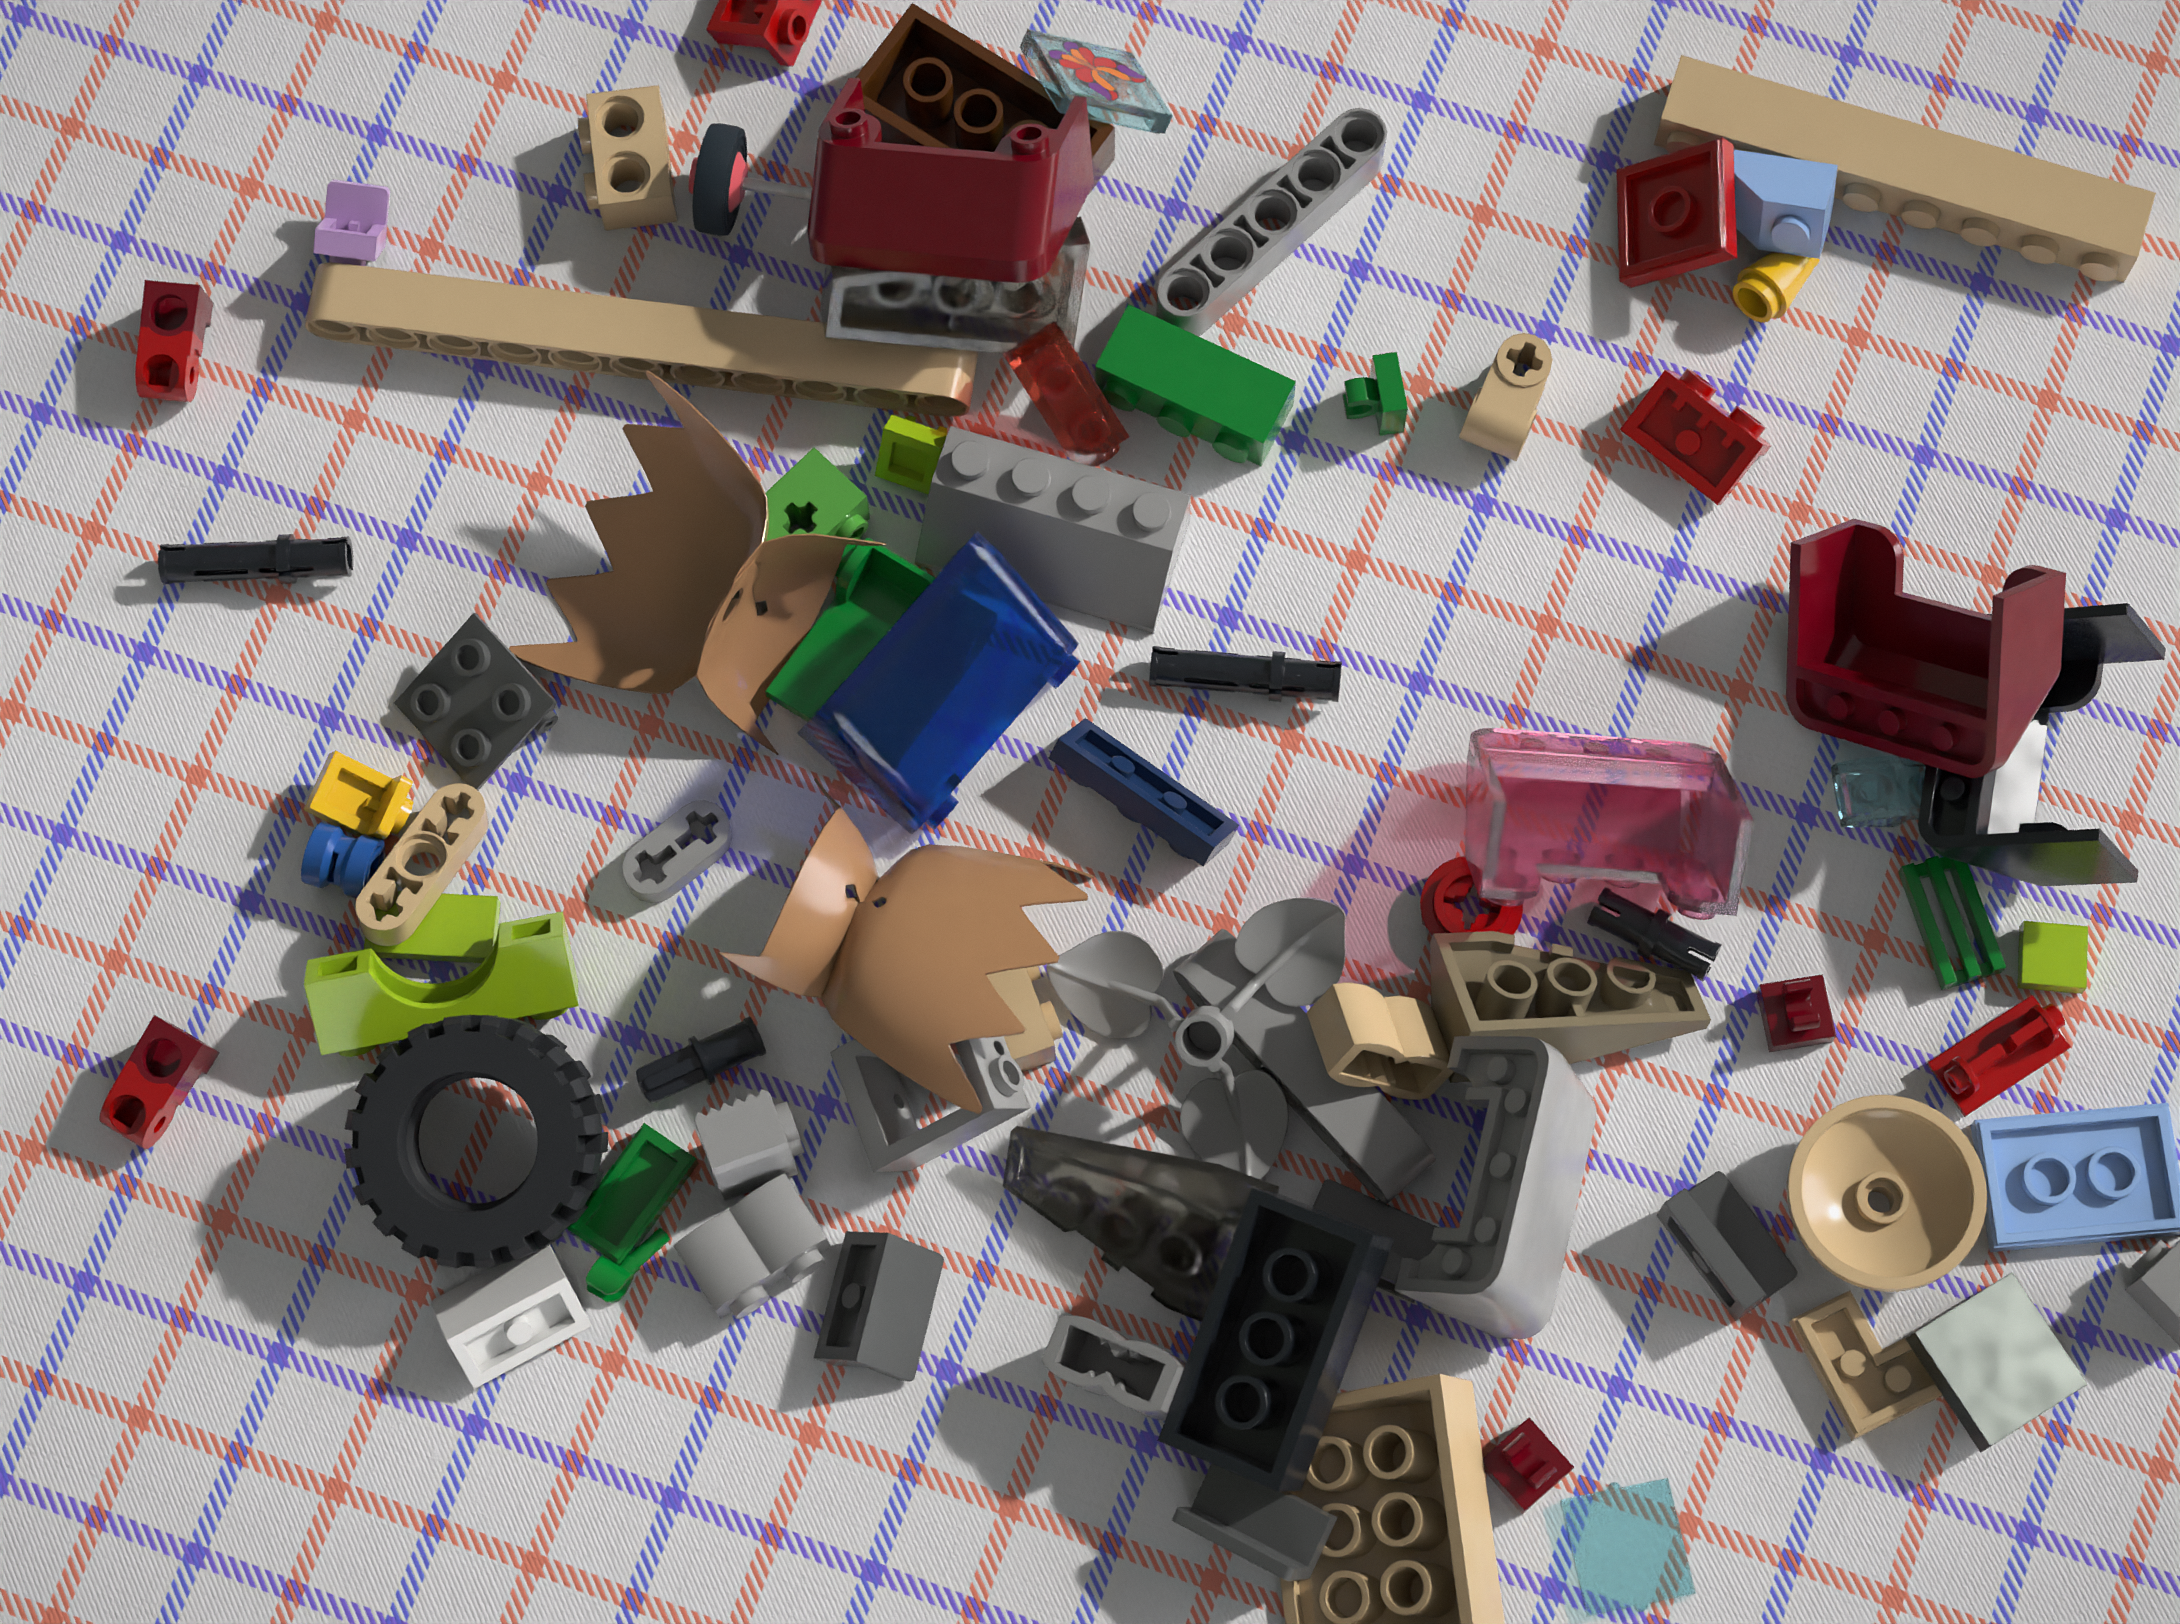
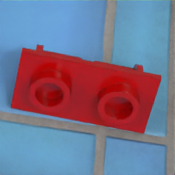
M2031 995L1929 1061L1927 1065L1958 1109L1966 1117L2071 1048L2058 1030L2065 1026V1019L2055 1005L2050 1003L2042 1008L2036 998Z

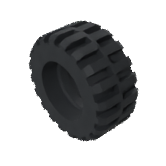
M460 1015L446 1017L444 1020L432 1024H423L408 1031L407 1038L400 1043L390 1044L376 1057L380 1063L372 1073H364L355 1090L361 1095L357 1108L348 1110L345 1129L352 1131V1148L344 1149L346 1169L355 1168L359 1185L352 1189L360 1206L369 1204L377 1216L372 1223L385 1237L394 1235L403 1242L402 1250L417 1258L425 1256L437 1260V1265L452 1268L476 1266V1269L498 1266L527 1257L562 1237V1232L568 1226L578 1221L588 1208L585 1203L591 1192L598 1190L604 1173L599 1168L602 1153L608 1152V1132L602 1131L600 1114L606 1112L601 1095H594L588 1079L592 1076L582 1061H575L565 1051L567 1046L555 1036L546 1035L534 1029L535 1025L518 1019H508L494 1015ZM469 1078L494 1080L514 1090L528 1105L537 1130L538 1145L536 1159L526 1179L507 1196L487 1203L461 1201L441 1191L428 1175L419 1149L420 1124L430 1101L449 1085Z

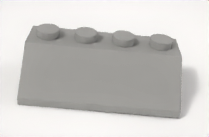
M950 426L931 481L915 565L1154 634L1190 522L1191 494Z

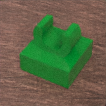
M1397 352L1372 355L1369 378L1360 377L1344 381L1346 393H1343L1342 398L1346 419H1360L1375 414L1379 436L1402 433L1405 428L1408 406Z

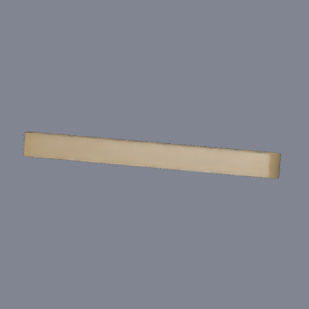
M330 262L316 267L305 321V328L312 334L338 342L649 380L645 374L646 371H649L664 382L944 417L963 416L969 412L978 351L974 346L952 338Z

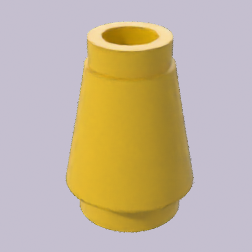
M1778 252L1769 253L1739 272L1737 284L1733 287V297L1737 306L1746 316L1761 323L1768 322L1771 318L1782 317L1813 272V269L1819 264L1820 259Z

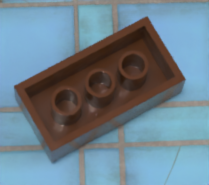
M913 3L855 77L861 79L865 113L878 119L881 124V142L995 152L1002 138L1020 125L1039 124L1047 129H1058L1072 100ZM1088 111L1094 178L1091 192L1115 160V127Z

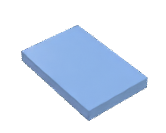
M2168 1103L1974 1120L1970 1125L1973 1146L1980 1159L1986 1180L1987 1208L1985 1225L1990 1252L2180 1235V1170Z

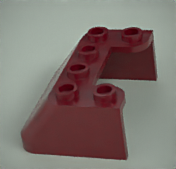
M1853 518L1791 542L1786 700L1795 720L1803 727L1819 733L1970 778H1978L2001 768L2009 759L2059 676L2062 656L2066 573L2038 565H2028L2013 571L2006 578L2002 592L1993 595L1991 616L1903 592V550L1897 537L1884 526Z

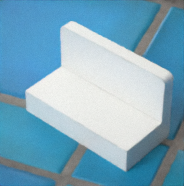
M551 1245L527 1257L495 1266L435 1298L431 1302L446 1341L474 1389L592 1326Z

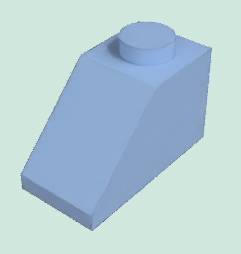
M1734 150L1736 229L1759 250L1820 259L1833 212L1838 165Z

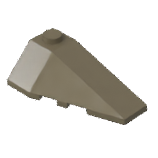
M1495 931L1435 933L1430 941L1431 1008L1434 1011L1449 1055L1451 1054L1455 1036H1523L1540 1039L1555 1047L1569 1064L1707 1029L1711 1021L1692 975L1684 970L1617 956L1611 959L1608 964L1573 957V947L1553 943L1549 952L1514 945V935ZM1455 1071L1449 1077L1450 1083L1471 1082L1467 1077Z

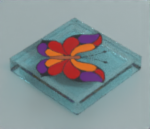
M1027 29L1020 44V49L1059 113L1065 114L1074 96L1087 97L1088 119L1156 134H1165L1173 115L1132 52Z

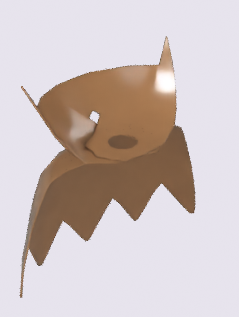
M646 371V376L655 389L674 409L684 428L639 424L624 425L622 429L653 491L638 495L587 501L585 507L606 550L613 571L593 575L547 579L546 585L571 624L577 641L510 646L509 650L518 659L556 674L591 684L642 693L666 694L681 687L696 676L706 696L726 718L758 743L779 755L767 737L755 724L770 700L765 696V691L809 633L827 597L845 546L847 544L886 546V543L822 534H792L766 541L769 530V508L767 496L759 480L724 436L689 401L661 378ZM739 590V598L732 599ZM765 601L767 611L757 616L756 603Z
M815 778L814 781L836 811H834L823 826L807 854L759 956L721 952L719 954L754 976L781 989L801 996L821 998L832 1020L880 1059L939 1097L964 1110L980 1114L983 1107L949 1044L969 1039L1003 1037L1024 1033L1026 1028L997 993L987 975L1007 970L1058 963V954L1028 919L1021 907L1088 900L1087 893L1047 866L1076 872L1093 879L1094 875L1056 862L963 846L928 844L907 852L879 878L872 852L859 829ZM847 885H853L857 897L847 898L845 892ZM884 898L886 903L876 908V901Z

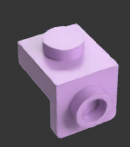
M342 180L330 181L327 185L325 217L315 229L313 253L330 255V263L366 266L367 260L376 261L386 246L390 200L389 188Z

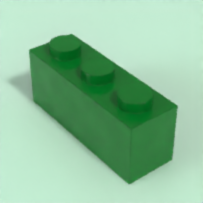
M1129 304L1095 365V390L1101 392V396L1106 402L1123 411L1131 412L1134 409H1138L1156 418L1157 423L1162 428L1174 435L1189 437L1192 434L1212 444L1213 449L1218 454L1236 463H1244L1248 460L1262 466L1294 405L1295 380Z

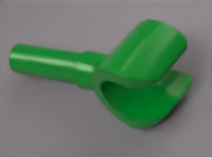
M659 1228L630 1255H627L620 1266L604 1256L599 1257L586 1276L587 1291L606 1302L614 1303L620 1301L628 1291L634 1274L640 1270V1267L670 1241L668 1234L662 1228Z

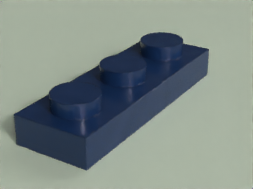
M1087 718L1061 736L1048 759L1063 768L1068 777L1075 783L1084 787H1090L1116 805L1118 811L1125 818L1143 824L1166 840L1170 848L1178 855L1192 859L1203 867L1230 843L1239 827V824Z

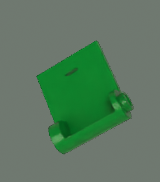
M870 538L864 539V540H867V541H874V540H872V539H870ZM848 544L844 549L835 574L838 577L836 597L767 688L765 696L893 774L986 644L995 626L997 615L884 546ZM848 706H850V707H852L853 709L857 710L859 713H857L856 711L852 710V709L849 708Z

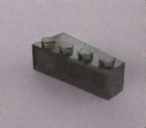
M1076 218L1050 271L1043 277L1030 282L1009 283L826 265L820 305L825 338L1072 360L1090 250V241L1082 218Z

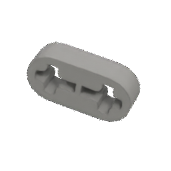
M706 800L693 801L680 808L633 845L626 853L622 863L623 877L631 894L644 902H663L674 896L722 858L729 850L732 841L730 822L724 810L713 802ZM698 820L705 826L713 821L716 822L712 828L715 836L713 842L706 844L699 838L683 850L680 848L693 836L689 826L692 822ZM673 853L674 857L662 867L665 879L662 882L656 884L650 878L645 879L641 883L638 881L643 875L639 866L643 861L649 859L651 863L657 865Z

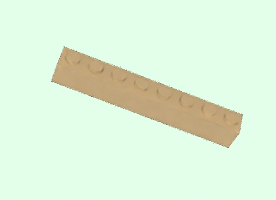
M1683 55L1680 56L1654 141L1655 146L1665 148L1669 153L1723 137L1733 144L1734 150L1838 165L1834 198L1842 200L1845 205L1854 210L1862 212L1881 211L1901 217L1905 223L1916 228H1939L1959 234L1964 240L1977 246L1997 245L2020 252L2024 258L2035 263L2050 264L2055 262L2079 269L2083 275L2097 281L2117 280L2125 282L2138 259L2156 195L2152 191Z

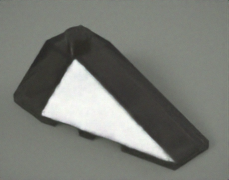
M1016 1126L1010 1133L1002 1186L1063 1232L1076 1230L1105 1252L1101 1260L1119 1272L1124 1266L1154 1288L1150 1296L1166 1308L1200 1322L1203 1320L1251 1188L1279 1193V1186L1221 1164Z

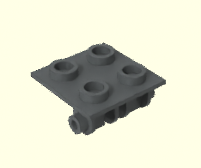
M473 613L394 702L463 781L477 790L487 782L534 728L539 734H542L551 729L558 720V716L553 711L557 701L476 613Z

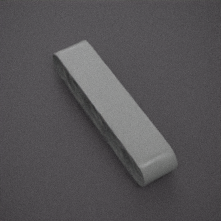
M1355 108L1347 110L1330 123L1165 272L1159 280L1157 288V318L1194 335L1201 336L1378 175L1382 169L1387 138L1386 126L1381 117L1369 109ZM1358 140L1368 144L1371 149L1364 152H1355L1348 149L1344 144L1349 141ZM1317 179L1326 183L1328 188L1322 191H1311L1303 187L1301 183L1306 180ZM1274 218L1280 220L1286 226L1280 230L1270 231L1260 227L1258 222L1263 219ZM1230 257L1240 261L1242 266L1228 271L1220 269L1214 262L1220 258ZM1185 296L1196 300L1199 305L1191 310L1184 311L1176 309L1170 302L1177 297Z
M1224 929L1217 932L1173 971L1179 985L1198 1007L1214 1006L1222 1010L1256 975L1238 961L1235 955L1237 939ZM1264 983L1231 1019L1234 1026L1232 1044L1255 1069L1264 1070L1275 1078L1282 1087L1291 1108L1379 1201L1388 1204L1436 1161L1432 1150L1423 1138L1375 1087L1344 1085L1328 1075L1309 1018L1300 1006L1295 1007L1279 1003L1270 995Z

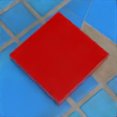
M1721 137L1616 169L1619 282L1629 288H1633L1737 258L1734 148L1732 143Z

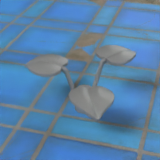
M1311 897L1284 899L1264 906L1244 923L1235 943V955L1238 961L1256 975L1222 1010L1214 1006H1201L1192 1010L1186 1018L1180 1017L1166 998L1155 994L1164 976L1162 961L1149 942L1131 932L1108 931L1097 934L1058 955V963L1047 964L1046 968L1053 988L1060 1000L1082 1024L1092 1031L1112 1039L1137 1037L1149 1026L1152 1006H1155L1169 1022V1029L1176 1032L1175 1046L1180 1057L1190 1065L1208 1067L1211 1072H1218L1221 1079H1204L1194 1085L1189 1091L1181 1107V1129L1191 1149L1204 1162L1226 1175L1242 1190H1250L1266 1175L1281 1151L1288 1129L1289 1108L1282 1087L1270 1073L1261 1069H1250L1234 1077L1230 1066L1222 1061L1221 1058L1231 1046L1234 1038V1026L1231 1019L1264 983L1268 992L1276 1001L1295 1007L1316 1003L1333 984H1337L1345 964L1346 914L1335 903Z

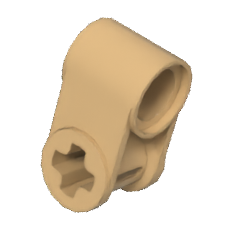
M1521 333L1512 335L1504 340L1498 349L1483 387H1479L1459 439L1517 462L1538 411L1536 407L1551 370L1553 360L1551 351L1542 339L1536 335ZM1518 363L1526 364L1530 367L1524 377L1513 373Z

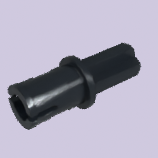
M749 1016L743 1019L742 1022L699 1041L695 1036L688 1038V1046L638 1068L636 1078L649 1103H657L703 1081H706L708 1085H712L715 1083L714 1076L758 1055H765L766 1049L756 1025Z

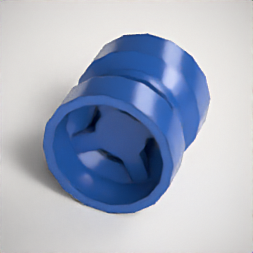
M320 822L313 830L304 852L301 866V881L304 884L322 889L330 884L341 887L346 896L357 899L360 892L384 861L385 842L382 839L365 834L358 838L349 837L344 834L340 827Z

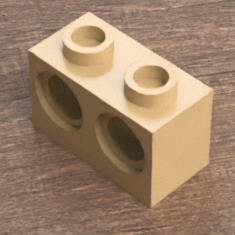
M659 85L586 94L588 117L578 118V131L582 154H593L594 172L584 173L588 209L600 210L605 231L678 222L666 117ZM627 125L636 128L634 132L625 137L610 135L615 128ZM635 180L642 183L633 192L622 193L615 190L625 181Z

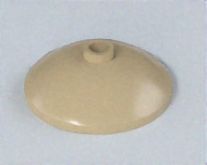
M1864 1096L1849 1100L1829 1110L1809 1128L1799 1142L1793 1154L1787 1176L1786 1190L1789 1214L1796 1233L1807 1251L1821 1266L1836 1277L1868 1290L1881 1292L1908 1291L1924 1287L1947 1275L1970 1252L1980 1235L1987 1208L1985 1175L1980 1159L1968 1138L1958 1126L1938 1110L1914 1099L1902 1096ZM1872 1192H1879L1885 1195L1889 1201V1210L1886 1212L1873 1210L1868 1203V1195Z

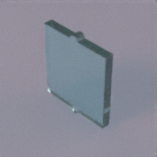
M1668 1478L1621 1487L1617 1482H1612L1608 1485L1606 1491L1560 1500L1586 1617L1632 1607L1637 1612H1644L1651 1603L1690 1596L1696 1593Z

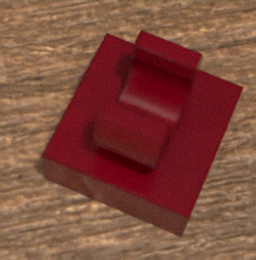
M1823 974L1765 983L1758 986L1756 994L1769 1052L1834 1041L1836 1031Z
M1530 1417L1483 1457L1485 1473L1522 1514L1530 1509L1574 1468Z

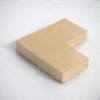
M1851 1291L1800 1314L1789 1322L1851 1441L1943 1396L1906 1341V1338L1884 1349L1881 1348Z

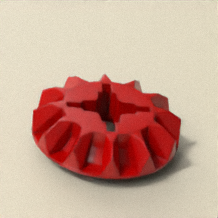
M1462 856L1451 859L1436 868L1425 882L1420 898L1422 925L1426 926L1432 936L1435 933L1485 931L1514 935L1519 927L1523 913V900L1520 888L1513 876L1504 867L1490 859L1478 856ZM1476 884L1478 885L1479 905L1489 909V914H1478L1475 922L1471 923L1470 929L1467 930L1464 929L1465 922L1462 921V910L1454 908L1453 902H1464L1467 893H1471L1472 885Z

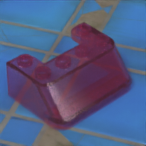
M1482 728L1471 733L1466 772L1465 858L1479 898H1487L1492 903L1502 906H1518L1523 904L1525 899L1533 898L1539 893L1541 877L1547 881L1559 884L1574 883L1578 878L1603 880L1607 884L1619 888H1635L1640 883L1661 884L1669 902L1677 906V911L1681 915L1692 919L1708 920L1714 918L1716 914L1737 916L1754 820L1725 762L1717 751L1689 742L1504 728Z

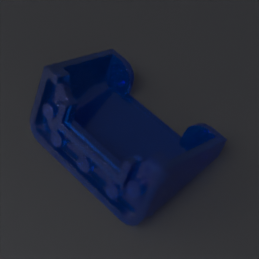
M976 531L940 570V573L927 585L925 590L851 674L838 686L820 709L810 717L797 734L910 834L917 831L924 823L934 830L959 802L951 795L953 790L1048 682L1054 689H1057L1077 667L1080 660L1072 653L1079 645V642L1000 551Z

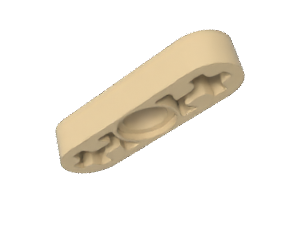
M454 783L437 790L360 892L356 900V913L361 931L369 941L381 946H392L407 940L484 837L488 829V816L484 799L477 789L467 784ZM464 808L468 809L470 816L468 820L458 817L450 827L448 826L446 817L448 812L458 815ZM446 832L448 836L449 845L443 839V836L446 834ZM418 853H432L441 860L438 868L428 875L416 876L405 870L407 861ZM396 883L403 890L400 895H398ZM396 902L399 915L395 917L387 914L381 921H377L375 910L378 908L388 911Z

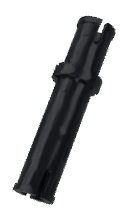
M293 534L278 535L277 540L262 542H220L191 545L161 544V550L158 552V570L163 584L247 579H279L281 584H294L298 578L315 576L350 577L352 576L354 563L352 542L349 536L309 540L295 539Z
M1153 646L1149 686L1184 687L1198 690L1269 695V701L1281 702L1282 697L1314 698L1338 702L1342 661H1311L1285 658L1286 652L1273 651L1272 656H1252Z

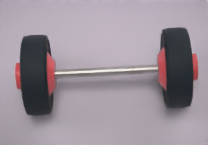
M710 124L703 138L699 156L693 159L689 176V193L693 194L692 214L696 231L717 236H728L736 222L740 204L744 199L746 190L805 200L811 199L812 188L748 178L745 130L734 125Z

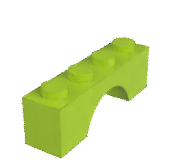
M563 911L499 923L495 943L487 958L475 970L453 981L429 984L404 978L389 969L372 948L307 960L304 978V988L321 1055L337 1052L345 1057L362 1055L373 1050L378 1044L404 1040L408 1037V1031L423 1024L442 1021L446 1017L494 1015L514 1019L530 1016L536 1020H546L564 1014L568 1008L579 1006L578 978Z

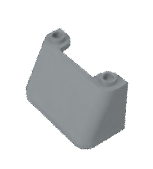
M1455 1036L1447 1068L1467 1077L1471 1081L1472 1087H1467L1465 1100L1480 1108H1488L1460 1228L1434 1227L1431 1240L1438 1244L1429 1255L1418 1261L1412 1258H1402L1394 1290L1493 1337L1508 1339L1531 1338L1543 1329L1553 1311L1596 1122L1597 1108L1593 1097L1564 1056L1555 1047L1534 1037Z

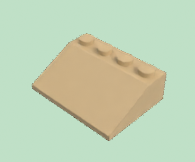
M1436 1374L1337 1393L1302 1490L1287 1491L1336 1516L1337 1520L1310 1579L1286 1581L1280 1578L1285 1624H1505L1473 1382L1444 1374Z

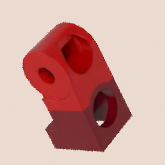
M145 280L135 369L136 389L140 398L180 402L193 401L198 385L199 357H202L205 328L210 326L213 309L212 300L200 285Z
M154 1015L108 1093L100 1111V1122L141 1148L149 1149L167 1130L178 1105H182L201 1072L204 1074L208 1073L220 1052L174 1024Z

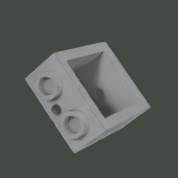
M1004 1036L969 1039L955 1043L968 1080L983 1107L981 1113L977 1114L960 1108L918 1130L896 1069L855 1039L830 1052L873 1172L912 1171L1030 1109L1023 1090L1024 1077L1022 1071L1011 1057Z

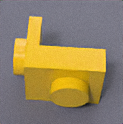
M335 750L329 753L303 810L357 837L365 834L385 839L389 836L390 832L395 835L398 834L410 815L413 801L406 797L413 781L402 775L392 779Z

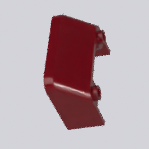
M849 78L818 130L807 226L810 254L815 261L821 264L840 267L1009 283L1030 282L1043 277L1052 268L1094 184L1087 97L1074 96L1058 129H1047L1039 124H1023L1014 128L1011 133L1003 137L995 152L881 142L882 131L880 122L875 117L865 113L861 79Z

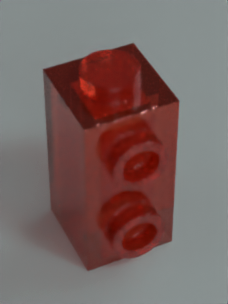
M1055 321L1002 354L1070 460L1093 467L1099 466L1114 457L1120 450L1119 444L1130 437L1067 336Z

